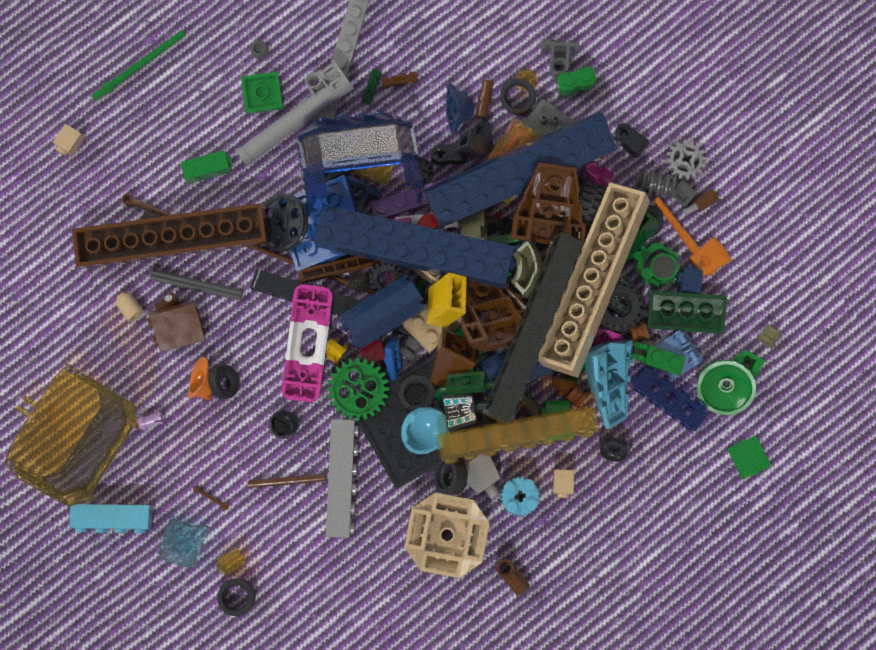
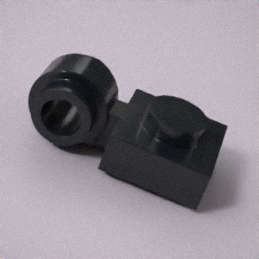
M497 216L486 217L487 234L497 233V229L504 235L511 233L513 223L511 218L504 217L497 220Z

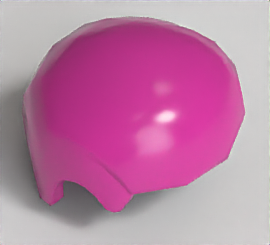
M591 163L586 167V180L608 188L609 183L614 182L615 176L612 171L607 169V166L598 168L597 163Z

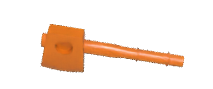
M657 197L654 200V203L693 254L688 259L693 266H697V269L703 270L702 278L706 275L712 276L717 272V269L732 261L724 246L715 237L699 248L662 199Z

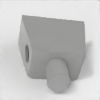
M486 450L466 464L468 470L467 484L477 495L485 490L490 499H493L500 494L494 483L501 478L489 452Z

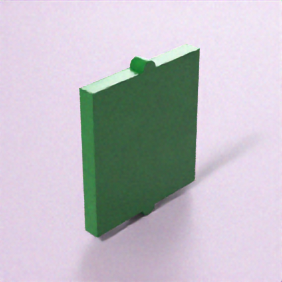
M753 436L745 441L740 440L739 444L727 449L742 480L753 474L758 475L760 471L771 466L757 436Z

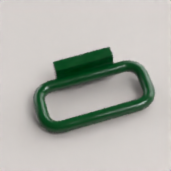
M486 371L448 374L446 386L436 390L435 398L439 406L444 410L443 394L484 392L485 390H491L495 381L487 382L488 375Z

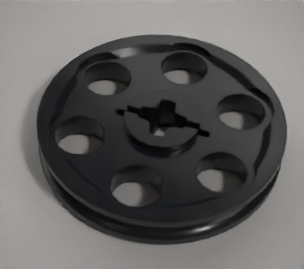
M277 194L268 199L264 204L267 228L271 227L272 229L269 243L265 245L272 250L286 252L293 250L303 241L308 229V213L302 201L297 197L288 194ZM286 199L287 206L283 209L282 201ZM272 208L273 216L269 218L268 211ZM296 209H299L300 211L298 218L294 217V212ZM297 228L298 235L294 238L293 230ZM283 237L284 244L280 247L279 239Z

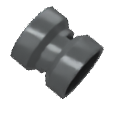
M408 335L405 339V344L400 346V354L413 362L416 358L415 354L421 351L423 346Z

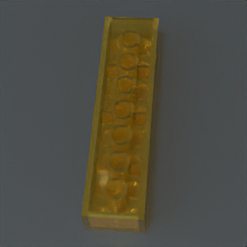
M585 406L515 419L510 423L499 422L435 434L438 456L441 461L453 463L457 462V458L460 457L469 460L477 458V454L482 453L485 456L497 454L496 451L498 450L504 452L516 451V447L519 446L524 447V449L536 447L535 443L550 445L554 444L557 439L571 441L575 440L574 436L578 435L582 436V438L592 437L594 432H599L595 408Z

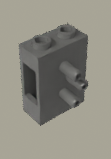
M542 98L539 103H534L530 110L532 113L528 118L525 116L519 126L540 138L576 121Z

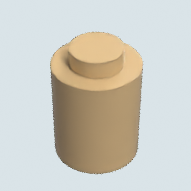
M122 292L116 297L117 301L115 304L128 322L134 321L144 313V310L131 292Z

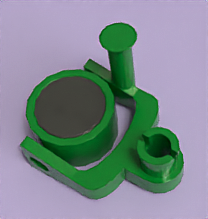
M653 243L648 249L642 245L638 249L640 251L635 252L631 256L632 259L638 262L636 274L643 279L644 285L650 284L658 289L660 285H667L676 279L678 273L677 261L680 255L660 243ZM657 251H662V252H663V253H661V254H659V255H656V256L652 259V261H651V263H650V268H644V266H645L647 260H648L655 252H657Z

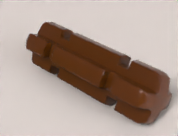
M415 71L409 72L407 75L404 73L391 76V78L384 77L381 79L384 89L391 88L390 86L392 85L396 87L406 85L408 82L415 83L418 81Z

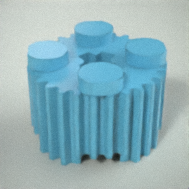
M519 477L513 478L512 481L506 482L501 490V505H504L503 508H506V512L509 511V514L513 513V516H527L539 504V489H536L537 485L530 479H523V477L520 479ZM518 492H522L525 495L522 502H518V499L515 500Z

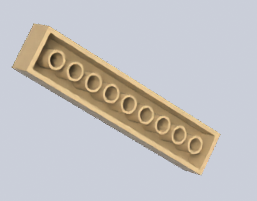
M609 183L582 248V253L576 262L574 273L569 279L567 290L560 301V307L554 315L553 325L545 337L546 342L538 354V361L542 366L577 378L579 377L650 203L646 192Z

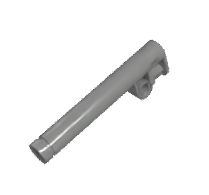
M333 59L331 64L323 70L311 72L306 76L305 83L312 92V96L250 139L244 146L236 149V152L246 165L354 89ZM319 80L317 85L312 86L314 81Z

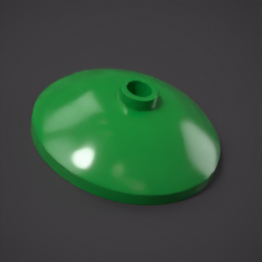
M719 360L709 364L701 372L697 382V393L700 401L708 410L720 415H734L742 412L752 403L756 394V382L752 372L745 365L734 360ZM727 380L730 384L725 385L723 382Z

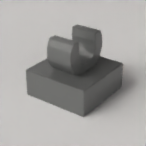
M684 181L672 193V197L683 207L688 205L697 194V189H692L688 185L689 182Z

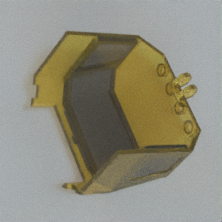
M68 363L53 378L38 403L25 395L22 398L24 402L35 407L30 413L22 406H17L16 410L28 418L12 441L4 464L16 478L70 507L77 505V503L96 499L91 495L132 429L134 427L139 431L140 429L136 419L134 403Z

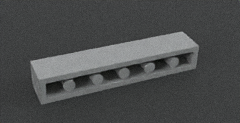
M331 419L326 537L350 538L351 534H354L355 523L351 522V514H355V503H352V495H356V483H353V475H357V464H354V456H358V444H355V436H359V425H356L355 420Z

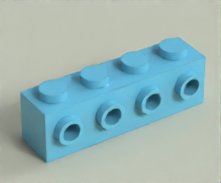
M70 504L69 528H75V532H87V529H95V533H107V529H114V533H126V529H134V533H146V530H152L153 506Z

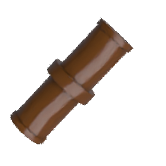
M483 79L481 93L477 98L479 103L475 116L487 119L489 104L492 103L491 94L494 82Z

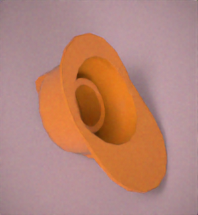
M201 357L193 367L187 394L190 399L198 397L210 400L213 393L208 383L210 373L208 372V360L206 357Z

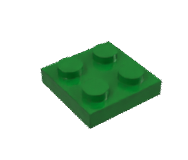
M278 72L241 76L246 114L283 110Z

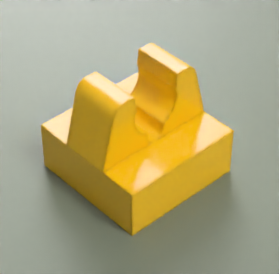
M331 338L326 344L325 356L337 365L344 356L348 345L345 344L342 347L338 344L339 338Z

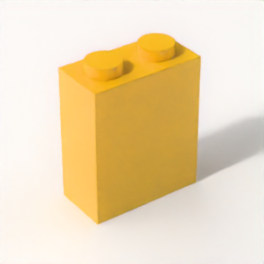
M448 273L428 288L427 325L445 328L465 314L466 276Z

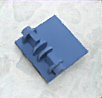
M679 330L654 346L686 357L681 374L704 361L686 331ZM667 372L671 380L678 377L677 375Z

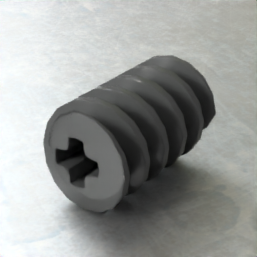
M644 168L642 172L639 169L634 189L637 190L641 186V190L644 192L646 188H649V194L656 190V196L663 192V198H666L669 194L672 196L677 177L674 176L670 180L669 174L662 178V172L655 176V170H651L648 174L647 168Z

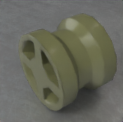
M766 325L763 328L764 332L757 339L765 346L773 349L776 345V340L780 339L782 334L775 328Z

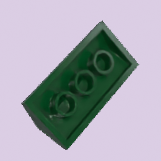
M650 290L647 308V329L724 334L727 296Z

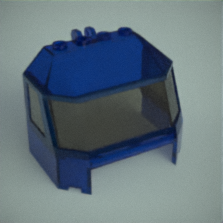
M376 111L370 115L358 113L353 117L340 115L336 119L323 117L313 121L297 136L308 217L311 216V202L316 201V196L327 197L324 173L352 169L365 170L368 167L403 164L406 187L414 184L416 203L421 202L424 182L412 122L393 113H385V111Z

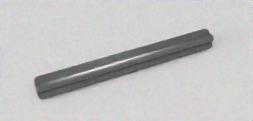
M152 270L150 275L151 280L235 300H241L243 297V291L236 288L158 270Z

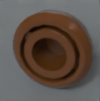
M559 371L551 375L553 387L558 395H567V392L574 389L578 382L577 377Z

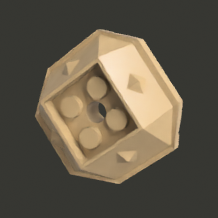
M434 493L412 508L404 548L420 571L460 578L483 562L489 521L474 500ZM444 530L452 532L453 537L450 541L442 539L441 534Z

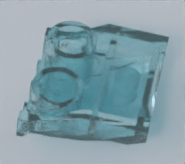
M171 516L158 556L168 563L186 568L196 567L208 532V526H199L177 520Z

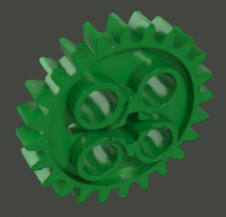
M360 358L356 359V363L349 359V365L342 362V369L336 366L335 368L338 373H331L334 380H328L332 387L327 388L328 391H332L328 398L334 399L330 405L338 406L335 411L343 410L342 417H345L348 413L349 420H352L354 415H356L357 421H360L361 415L367 420L369 413L374 417V410L381 412L382 410L379 405H386L383 398H389L385 391L390 390V388L385 387L389 380H383L386 373H379L382 367L374 368V361L368 365V359L366 358L363 363H361ZM354 370L360 374L359 379L355 382L350 378V374ZM347 380L355 386L361 384V389L373 395V399L360 392L356 394V389L348 386L343 381ZM370 380L376 382L377 387L374 391H369L367 388V383ZM344 387L350 390L348 398L341 396V390ZM360 397H364L367 400L364 408H360L357 404Z

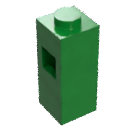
M225 150L180 162L187 184L232 173L230 167L233 166L231 156H227Z

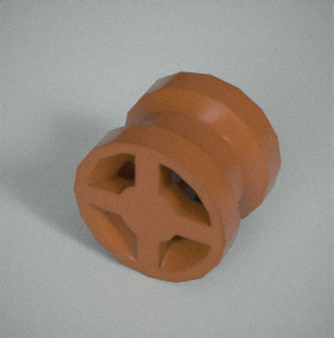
M644 321L629 330L633 343L642 339L644 341L649 340L648 330Z
M577 385L566 400L572 401L578 409L590 394L581 390V386Z

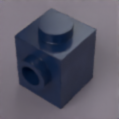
M687 265L682 268L676 276V283H678L677 292L699 294L703 270H699L697 266Z

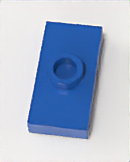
M392 337L385 347L384 362L387 364L388 380L393 381L397 379L402 371L399 340Z

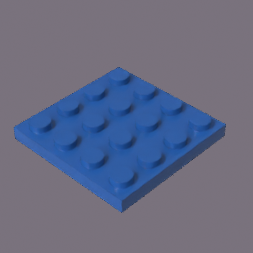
M342 175L295 195V197L302 201L308 213L307 233L303 241L296 248L290 250L296 272L322 265L346 255L345 253L318 248L314 244L323 205L357 212L347 176ZM286 199L282 201L283 209L287 206ZM296 209L294 212V217L298 218L300 211L299 209ZM297 228L293 230L294 238L298 235Z

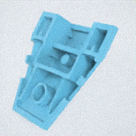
M632 339L598 344L590 348L585 359L588 385L606 429H610L627 419L629 394H626L627 382H631V376H628L629 364H633V359L630 358L631 353H633Z

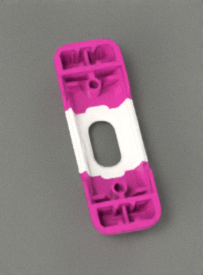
M302 284L297 286L294 291L281 388L283 396L287 399L314 402L319 398L333 298L332 292L326 287ZM306 328L314 329L317 333L315 353L311 357L303 356L300 352L302 332Z

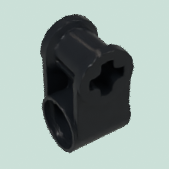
M627 123L619 124L613 133L614 141L634 158H638L650 144L645 136L638 133ZM622 131L625 132L623 136L620 135Z
M458 142L436 145L431 152V161L436 166L459 165L467 163L468 160L456 152ZM438 152H440V154L442 155V158H439V157H438V155H437Z

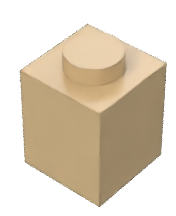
M65 124L53 143L57 147L56 151L64 156L69 154L73 157L85 138L80 132Z
M555 469L553 471V494H557V498H569V495H573L574 470Z

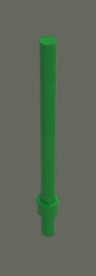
M183 31L177 32L110 82H105L102 88L91 95L96 102L105 94L113 92L116 86L184 38L185 34Z

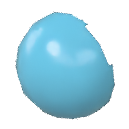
M432 407L417 408L410 412L402 425L401 435L405 447L410 452L416 454H427L436 450L444 443L449 433L446 416L441 411Z

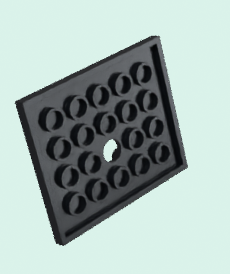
M435 356L400 375L395 381L392 380L385 384V387L390 388V390L385 391L389 398H383L386 405H379L382 411L374 410L375 416L373 417L369 413L367 420L361 415L360 421H357L396 490L435 468L440 459L454 457L497 432L490 418L481 413V421L449 432L444 443L432 452L416 454L410 452L405 447L401 435L402 425L410 411L404 408L400 402L399 388L401 383L412 375H421L430 380ZM413 383L406 390V398L411 404H423L428 399V389L421 383ZM370 393L366 395L371 399L374 397ZM364 397L360 398L357 401L358 406L364 408L367 400ZM435 398L431 407L445 415V411L439 406Z

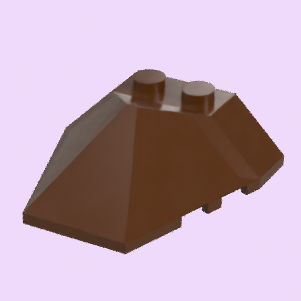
M538 163L514 215L511 231L512 239L550 244V241H553L556 234L564 232L583 242L581 246L583 248L586 226L582 218L581 211H583L579 200L578 193H580L576 168Z
M466 280V311L461 316L462 331L471 347L487 352L511 344L526 304L521 300V296L518 293L515 294L508 287V283L506 288L503 289Z

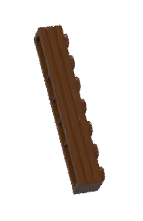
M355 256L299 270L298 275L301 284L373 267L381 263V261Z

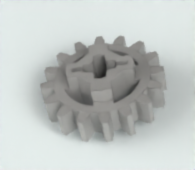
M683 140L682 144L677 141L675 147L671 146L669 148L670 152L666 153V157L669 158L665 160V164H669L666 170L673 171L672 177L678 175L679 181L682 177L685 178L686 182L689 180V177L695 180L696 174L701 175V169L706 167L703 162L707 160V157H702L705 151H699L700 144L693 146L694 141H691L690 144H687L686 140ZM677 152L678 159L674 161V154ZM698 159V165L694 168V162Z

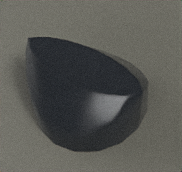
M599 437L600 454L603 458L612 462H620L628 457L633 446L631 442L616 437Z

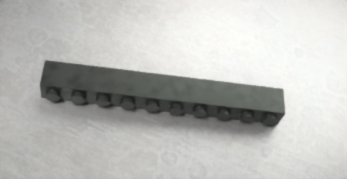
M564 232L556 234L482 413L501 423H510L516 416L517 410L515 409L517 404L523 399V389L531 379L530 372L532 367L538 362V352L546 342L545 335L547 330L553 325V315L560 307L561 302L559 301L567 290L568 284L566 283L568 278L574 273L575 261L582 253L581 246L583 242Z

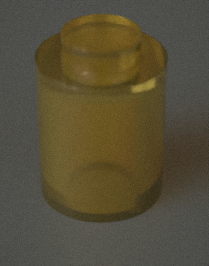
M237 546L217 558L218 563H216V567L221 574L225 573L227 576L246 565L247 561Z

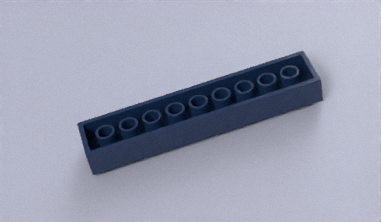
M596 112L423 189V192L438 226L443 228L526 191L538 163L577 168L618 149L604 114Z
M327 205L322 206L314 238V244L318 248L444 276L448 273L466 276L467 281L503 289L506 288L514 254V246Z

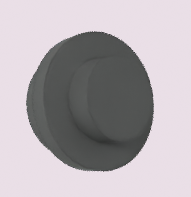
M255 41L250 47L251 55L255 59L265 58L269 53L268 45L264 41Z

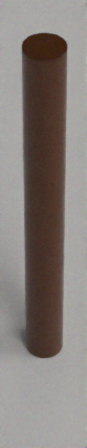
M314 474L248 480V488L326 481V475Z

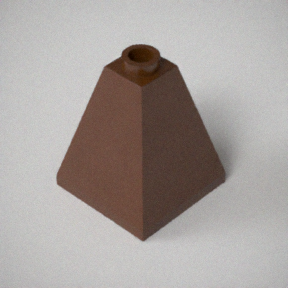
M443 327L430 376L433 386H446L448 374L466 373L476 365L477 349L471 347L467 339Z

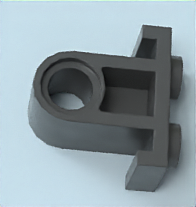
M554 39L542 41L540 54L550 51L549 74L553 79L556 80L560 74L568 72L569 54L574 52V56H578L579 43H575L572 40L556 42ZM559 65L564 70L556 71L554 67Z

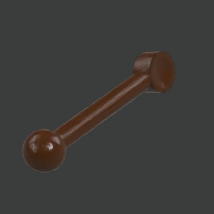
M194 486L193 491L195 493H200L217 503L223 510L229 508L228 503H223L204 492L200 486Z

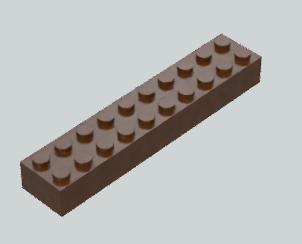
M262 203L72 229L76 267L81 269L269 243L265 206Z

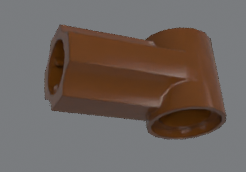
M500 559L496 563V572L516 596L522 594L530 586L510 560ZM503 562H507L510 565V570L507 573L500 572L499 567Z

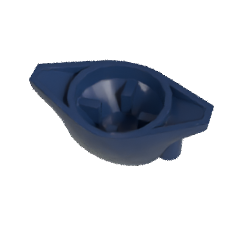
M447 84L446 116L450 134L457 132L462 123L472 118L474 104L471 98L468 97L467 91H458L453 84Z

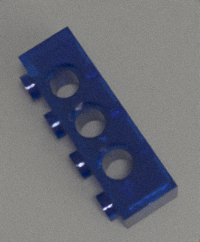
M645 367L630 388L691 433L696 432L709 414L706 411L707 408L700 402H693L690 399L691 396L685 391H678L674 388L675 384L670 380H663L652 367L649 369ZM650 383H657L659 385V391H652L650 389ZM666 394H672L675 397V402L668 403L666 401ZM683 405L689 406L691 410L689 415L682 413L681 408Z

